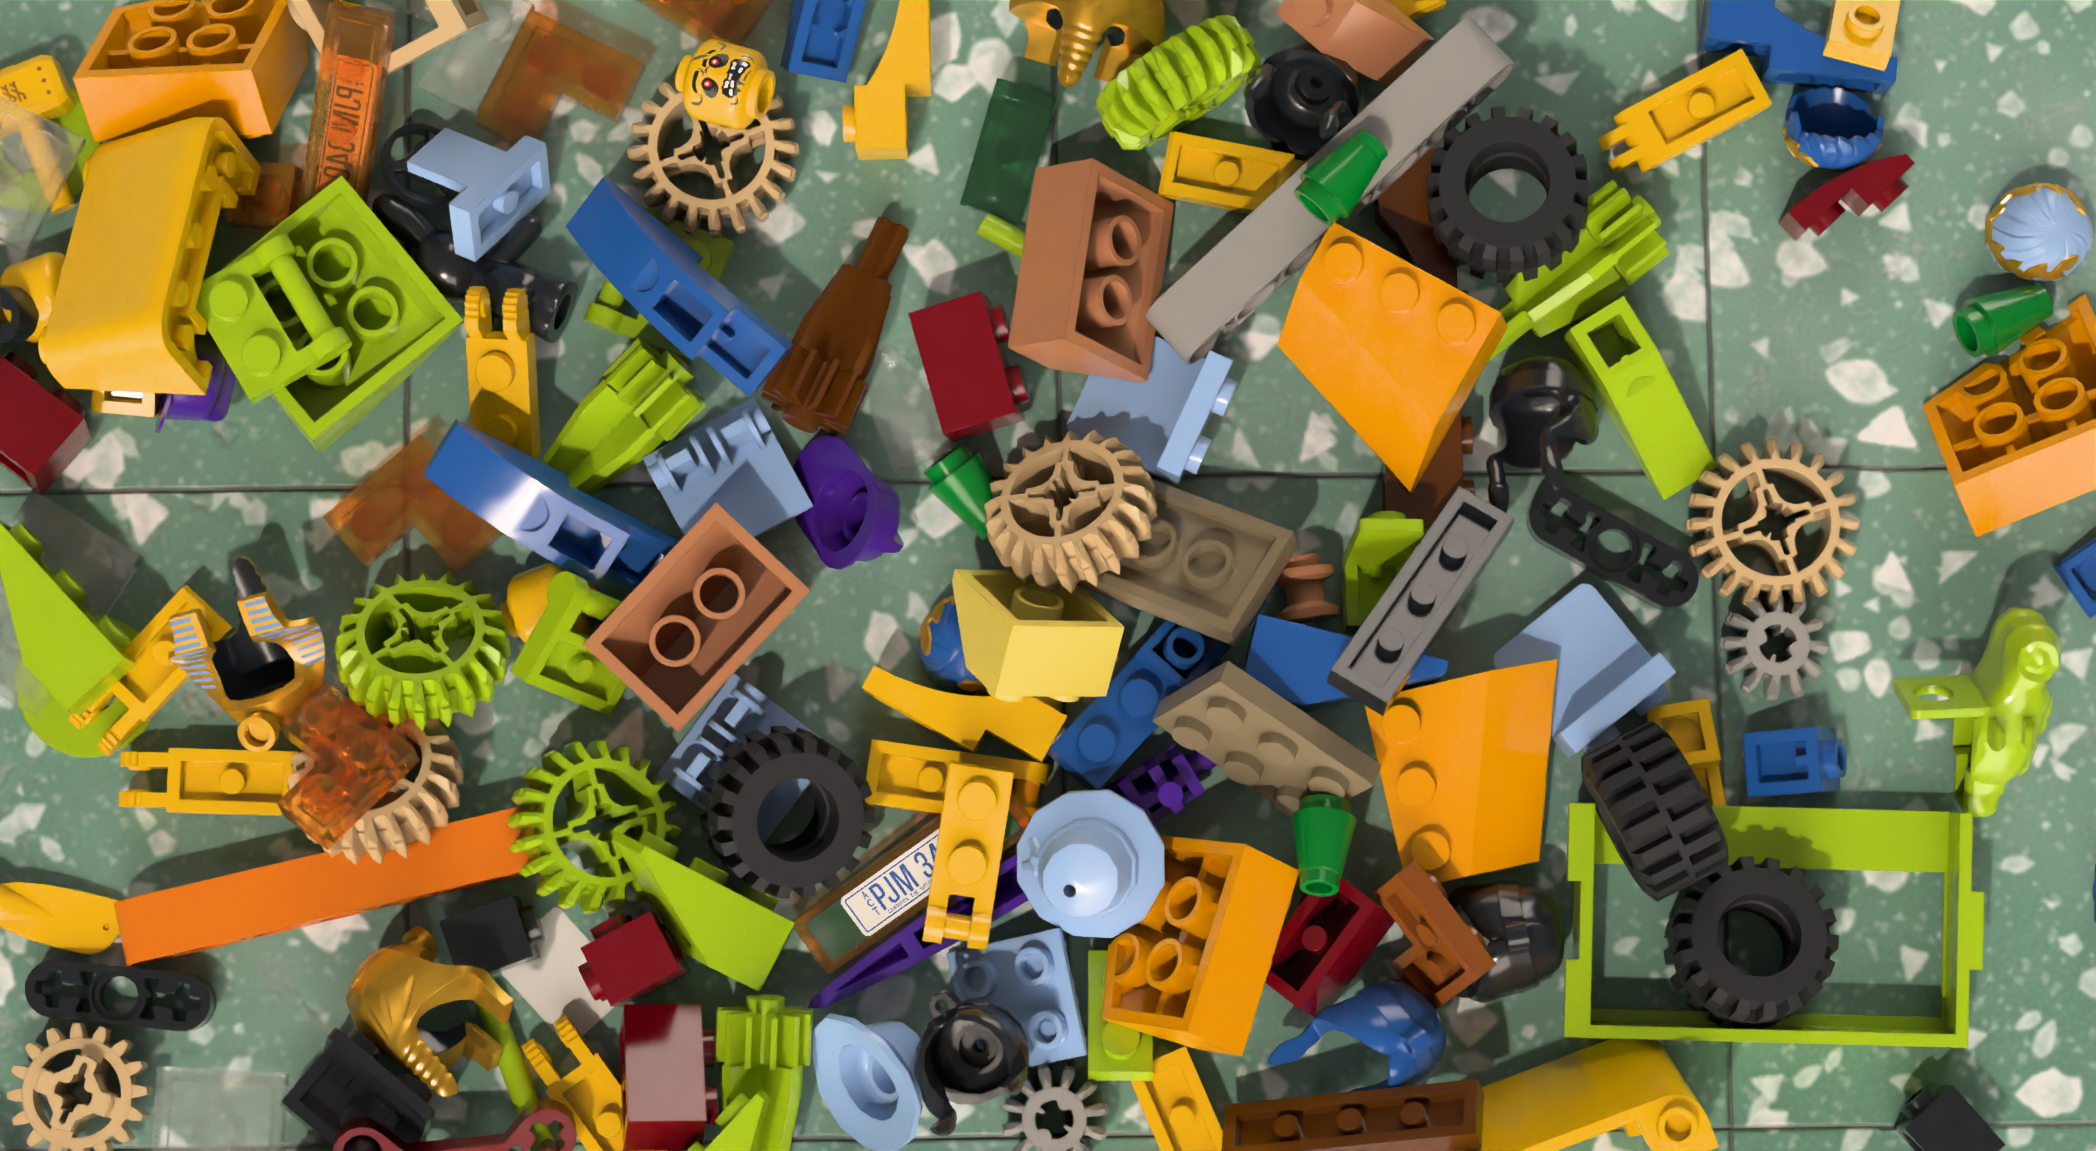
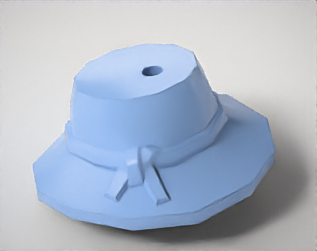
M1109 789L1068 791L1034 812L1017 844V882L1040 918L1058 928L1061 927L1062 930L1073 936L1113 938L1144 920L1165 885L1164 841L1144 809ZM1068 885H1072L1076 891L1072 890Z
M830 1013L812 1030V1059L819 1094L839 1127L866 1149L873 1151H900L916 1137L919 1117L923 1108L920 1102L922 1095L914 1069L916 1047L920 1041L919 1036L903 1022L889 1020L865 1025L855 1018Z

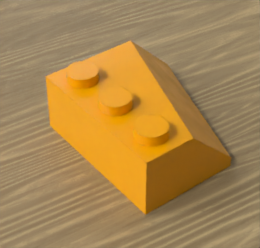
M150 0L114 8L73 76V81L94 142L114 141L197 116L222 117L237 136L244 139L272 134L309 64L308 31L302 29L293 19L288 8V0Z
M1334 223L1328 228L1299 279L1277 346L1412 494L1508 326L1501 312L1341 225Z
M2086 294L2069 304L2067 308L2070 315L2045 332L2040 326H2037L2022 336L2019 340L2023 348L2000 364L1983 363L1922 405L1955 490L1976 537L2096 489V316Z
M1558 659L1486 671L1401 691L1383 716L1365 706L1377 762L1382 765L1380 775L1402 870L1417 860L1425 872L1432 874L1442 884L1540 861Z
M1160 835L1164 841L1165 885L1144 920L1121 932L1108 945L1102 1019L1198 1050L1243 1056L1263 987L1272 965V958L1284 919L1291 903L1299 871L1247 844Z

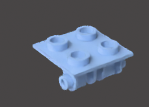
M754 398L642 458L684 536L715 503L719 504L754 538L813 507Z
M733 673L658 772L657 776L668 780L667 783L707 812L708 808L699 802L701 788L712 789L714 780L706 774L713 762L722 768L729 758L722 751L730 743L734 742L742 748L748 744L744 734L758 729L765 735H769L771 726H786L793 732H796L798 727L810 731L816 736L818 735L768 699L766 695ZM793 779L783 782L772 789L765 797L757 818L758 833L763 843L767 842L811 783L808 779Z
M1061 927L990 943L987 945L986 951L968 948L946 953L955 995L961 1001L967 999L988 1000L1006 1008L1022 1024L1029 1041L1028 1067L1088 1055L1086 1044L1088 1040L1083 1030L1078 1007L1079 999L1076 997L1074 988L1075 980L1072 978L1066 951L1067 943L1066 940L1064 941ZM983 1040L976 1041L978 1048L986 1049V1043Z

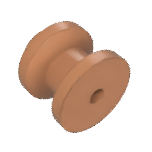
M1318 553L1291 556L1274 584L1285 588L1288 606L1277 613L1276 618L1300 624L1340 616L1339 605L1325 601L1323 582L1334 575L1333 564H1320Z

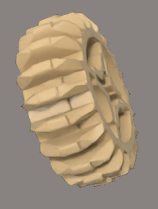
M667 82L661 83L658 89L666 102L661 108L649 100H645L641 105L644 114L653 120L652 125L636 122L632 123L630 129L634 137L647 142V144L635 145L627 150V155L631 162L648 164L637 169L631 175L637 187L655 184L643 197L647 207L654 208L668 200L661 215L663 222L670 225L685 212L687 214L684 220V230L687 234L694 235L700 227L702 219H708L709 232L713 238L722 236V220L731 218L734 229L738 234L745 233L747 226L742 214L749 210L753 212L756 219L760 222H765L769 218V214L761 200L765 196L778 204H783L786 200L785 192L773 183L774 180L793 182L797 176L795 168L780 162V160L793 159L800 154L798 143L780 140L795 131L796 127L793 119L780 118L773 120L784 108L782 99L779 96L773 97L765 117L761 120L754 119L758 126L748 130L745 128L742 130L726 128L691 117L693 123L691 138L683 146L673 149L674 156L663 159L664 145L670 131L688 113L683 103V92L676 94L670 84ZM704 126L708 127L712 139L718 140L721 148L725 143L730 145L721 151L723 159L721 165L725 174L723 179L719 177L715 165L709 164L707 156L702 161L697 159L706 154L705 143L707 141L703 132ZM765 145V155L759 172L744 189L738 192L734 180L736 166L741 160L754 155V148ZM680 174L683 175L684 179L694 176L706 177L716 186L720 199H701L688 195L672 184L669 178Z
M1069 429L1061 442L1055 443L1045 435L1044 446L1034 452L1022 447V461L1019 464H1003L1005 480L990 483L994 499L984 504L985 518L988 521L985 525L988 530L987 537L1001 564L1007 567L1009 572H1014L1016 577L1022 580L1025 585L1036 581L1037 585L1041 586L1047 593L1059 582L1071 594L1080 580L1086 579L1097 587L1099 574L1107 570L1120 575L1121 564L1119 561L1124 557L1139 558V545L1137 542L1152 538V525L1150 521L1158 517L1156 512L1157 504L1154 499L1156 497L1154 493L1155 486L1141 458L1132 449L1127 450L1125 445L1116 436L1104 440V437L1100 436L1095 429L1082 440L1071 429Z
M1767 439L1764 442L1762 459H1759L1755 448L1750 442L1743 443L1738 448L1741 466L1727 453H1723L1716 459V464L1724 479L1709 471H1704L1698 478L1701 486L1712 495L1692 494L1688 499V506L1705 513L1704 517L1691 518L1684 523V530L1686 532L1704 533L1705 540L1698 541L1688 548L1689 555L1691 557H1699L1709 552L1713 561L1702 568L1699 572L1700 576L1707 580L1720 570L1727 577L1718 589V594L1724 598L1730 595L1738 584L1743 586L1744 590L1741 596L1742 607L1747 606L1746 602H1752L1753 599H1757L1759 592H1764V605L1768 612L1771 611L1772 602H1776L1779 596L1782 597L1783 591L1790 605L1795 602L1805 601L1803 584L1813 595L1821 597L1828 592V588L1820 572L1836 580L1842 578L1846 572L1843 565L1832 557L1833 554L1841 557H1851L1856 552V545L1851 541L1839 538L1840 533L1854 532L1860 527L1858 519L1840 517L1839 512L1856 502L1854 494H1844L1835 498L1831 489L1843 481L1844 475L1840 471H1836L1824 480L1817 473L1826 460V457L1821 453H1817L1810 459L1806 466L1799 463L1803 453V445L1801 443H1792L1786 451L1784 459L1780 458L1779 445L1776 439ZM1765 475L1785 478L1797 484L1809 495L1813 502L1807 501L1800 504H1792L1784 501L1778 495L1774 483L1768 484ZM1746 480L1750 492L1746 497L1749 505L1748 518L1745 522L1723 531L1722 513L1726 499L1736 484ZM1766 510L1773 511L1772 519L1778 514L1783 520L1795 516L1800 517L1786 525V528L1777 534L1778 541L1770 539L1771 532L1766 536L1762 535L1760 531L1748 535L1744 534L1753 529L1766 517ZM1820 520L1821 536L1817 551L1809 564L1798 572L1793 558L1798 554L1795 547L1796 532L1799 528ZM1747 546L1759 549L1766 556L1770 567H1776L1778 576L1764 575L1751 570L1742 564L1730 549Z
M345 704L343 718L334 722L322 716L321 728L323 732L320 735L303 734L305 752L291 755V766L294 773L287 777V788L292 797V804L290 806L296 820L302 823L301 826L308 839L312 840L314 844L321 843L323 850L328 852L332 858L344 852L346 858L350 859L355 865L367 852H369L372 860H375L380 865L386 852L394 849L398 854L407 859L408 844L417 839L430 846L431 834L429 828L431 826L448 827L449 816L446 809L460 806V794L457 787L464 784L463 770L458 760L460 754L454 740H450L444 724L439 722L438 719L428 720L423 732L415 724V720H407L396 730L389 720V715L373 721L366 707L365 710L355 712L353 708ZM416 758L422 760L421 769L415 782L412 783L408 781L409 776L412 774L410 766ZM339 778L343 780L338 788L341 794L332 804L330 802L331 791Z

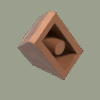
M1284 0L1275 13L1321 53L1346 61L1354 70L1387 87L1424 55L1434 41V38L1389 0Z

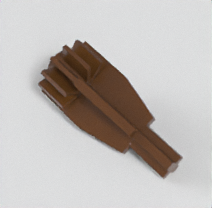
M881 216L877 218L855 266L850 264H843L804 315L791 342L794 345L765 381L761 390L763 391L762 399L773 402L771 405L773 410L783 411L781 418L789 425L808 433H815L821 427L831 436H836L838 432L843 435L847 434L867 392L868 383L865 382V379L874 361L891 299L892 285L887 280L908 238L909 230L904 225L893 223L887 217Z

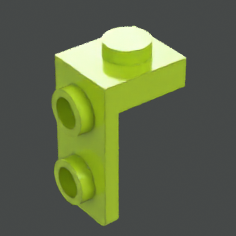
M1380 511L1358 521L1341 560L1344 634L1357 633L1418 546L1424 534L1422 519H1406L1404 513L1397 511Z

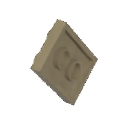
M1152 479L1155 486L1154 493L1156 497L1154 499L1157 504L1156 512L1158 517L1150 521L1152 525V538L1137 542L1139 545V558L1124 557L1120 560V575L1110 570L1099 574L1097 587L1086 579L1080 580L1077 586L1236 647L1296 550L1298 544L1294 531Z
M1230 661L1224 662L1160 700L1152 722L1169 732L1179 745L1190 750H1196L1221 767L1230 779L1248 785L1273 802L1279 812L1291 818L1299 810V803L1304 797L1327 794L1348 800L1373 787L1382 766Z

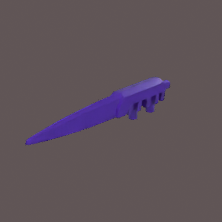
M1173 744L1101 790L1109 789L1144 809L1155 827L1158 825V820L1171 812L1174 814L1185 808L1184 804L1204 793L1205 789L1198 780V777L1217 765L1196 750L1184 756L1177 745ZM1017 852L1000 863L991 922L1028 901L1027 896L1017 882ZM959 895L950 896L948 898L947 912L971 916L974 898ZM925 913L814 995L808 1008L821 1009L862 991L927 959L960 940L942 938L941 944L922 941Z

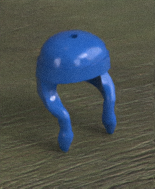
M1387 980L1379 984L1372 983L1356 991L1355 996L1321 1009L1299 1036L1284 1041L1274 1049L1268 1058V1064L1275 1066L1299 1059L1326 1032L1335 1029L1356 1038L1377 1052L1389 1056L1388 1077L1386 1080L1368 1087L1357 1088L1350 1092L1421 1085L1435 1070V1064L1443 1055L1446 1045V1033L1438 1012L1423 993L1416 987L1403 981Z

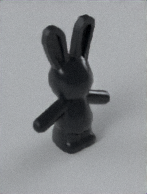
M383 193L374 199L372 212L390 233L416 248L413 261L450 304H464L469 286L486 287L488 293H490L492 331H494V317L500 320L503 319L502 304L507 289H524L526 295H528L527 300L529 302L530 333H535V336L548 343H554L559 340L578 293L577 283L574 280L541 272L533 267L516 262L539 238L543 231L542 222L538 217L534 215L523 217L489 254L485 253L474 262L455 254L452 231L437 229L416 208L398 196Z

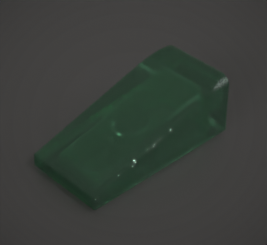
M997 78L960 202L961 206L987 214L989 212L997 217L1021 223L1033 185L1035 168L1039 166L1057 108L1056 95Z

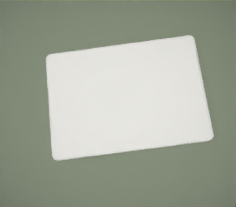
M553 907L540 919L545 941L536 943L541 958L504 970L501 973L556 1034L557 1028L554 1022L566 1014L580 1033L585 1035L614 1007L610 1006L608 1000L602 1002L599 999L595 1001L579 972L578 966L587 962L580 948L589 944L590 941L559 907Z

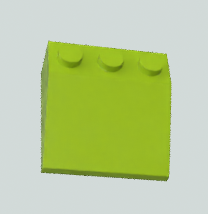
M342 175L223 268L225 269L253 253L266 241L278 235L287 234L297 250L293 258L335 327H343L351 340L352 346L343 354L270 395L319 454L366 418L464 323L461 316ZM272 271L256 279L257 286L296 351L309 345L313 340Z

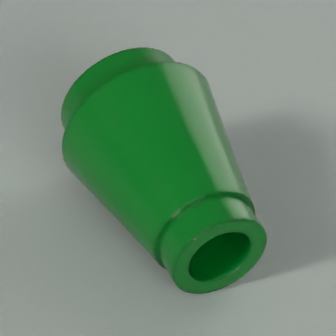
M1359 129L1353 137L1348 138L1337 148L1300 174L1302 182L1294 190V194L1304 208L1315 218L1328 226H1332L1340 217L1348 219L1380 168L1381 163L1388 156V153L1375 137L1365 130Z
M2034 282L2027 286L2023 285L1966 299L1963 303V308L1953 313V327L1960 344L1969 355L1978 357L1985 354L1986 356L1994 357L2040 324L2044 319L2051 317L2053 314V304L2043 285Z
M963 442L937 460L923 473L932 483L928 490L973 531L975 530L981 540L987 538L988 531L985 526L988 521L985 518L984 504L994 499L990 483L994 481L980 452L977 451L973 454L965 442Z
M1327 794L1310 795L1301 799L1299 810L1292 815L1300 889L1304 893L1313 896H1331L1339 891V882L1342 878L1357 820L1351 814V804L1347 800Z

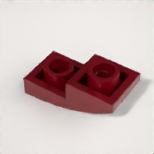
M1902 154L1866 163L1847 171L1823 184L1802 199L1786 213L1778 224L1796 241L1809 228L1819 237L1846 211L1838 203L1840 199L1858 217L1872 204L1880 212H1883L1909 187L1901 177L1915 162L1907 154Z

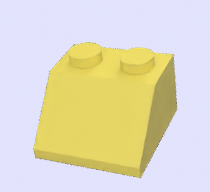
M954 570L952 586L965 666L986 687L987 692L991 696L1008 702H1020L1025 696H1048L1062 702H1076L1080 697L1107 696L1125 627L1086 590L1076 585L1071 594L1059 582L1047 593L1041 586L1037 585L1036 581L1025 585L1022 580L1016 577L1014 572H1009V570Z

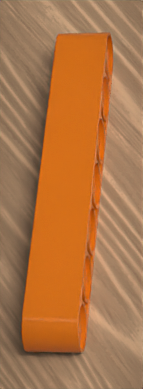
M514 807L450 822L448 827H430V846L416 839L408 844L407 859L398 854L394 849L386 852L381 865L372 860L369 852L356 865L346 858L344 852L333 858L328 852H322L117 901L113 904L126 965L128 967L161 961L523 876L519 873L523 864L530 861L527 852L513 853L509 850L512 842L523 838L522 830L513 829L506 823L509 816L524 812V810L520 807Z

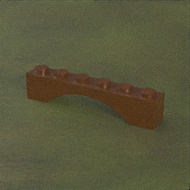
M1432 147L1374 201L1375 223L1393 243L1403 260L1458 289L1457 266L1448 259L1447 247L1445 245L1439 247L1433 236V225L1429 223L1426 178L1427 173L1431 172L1430 159L1435 148L1441 150L1444 148ZM1463 262L1460 266H1467V263ZM1460 290L1469 295L1468 290ZM1460 409L1412 494L1385 465L1381 472L1382 511L1401 512L1406 515V519H1422L1424 524L1423 535H1425L1459 486L1475 495L1474 480H1463L1462 455L1473 454L1472 416H1461Z

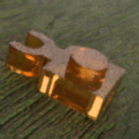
M258 162L261 166V172L255 195H238L239 199L236 209L220 208L219 216L228 210L227 222L235 227L263 230L274 229L299 209L305 171L297 165Z

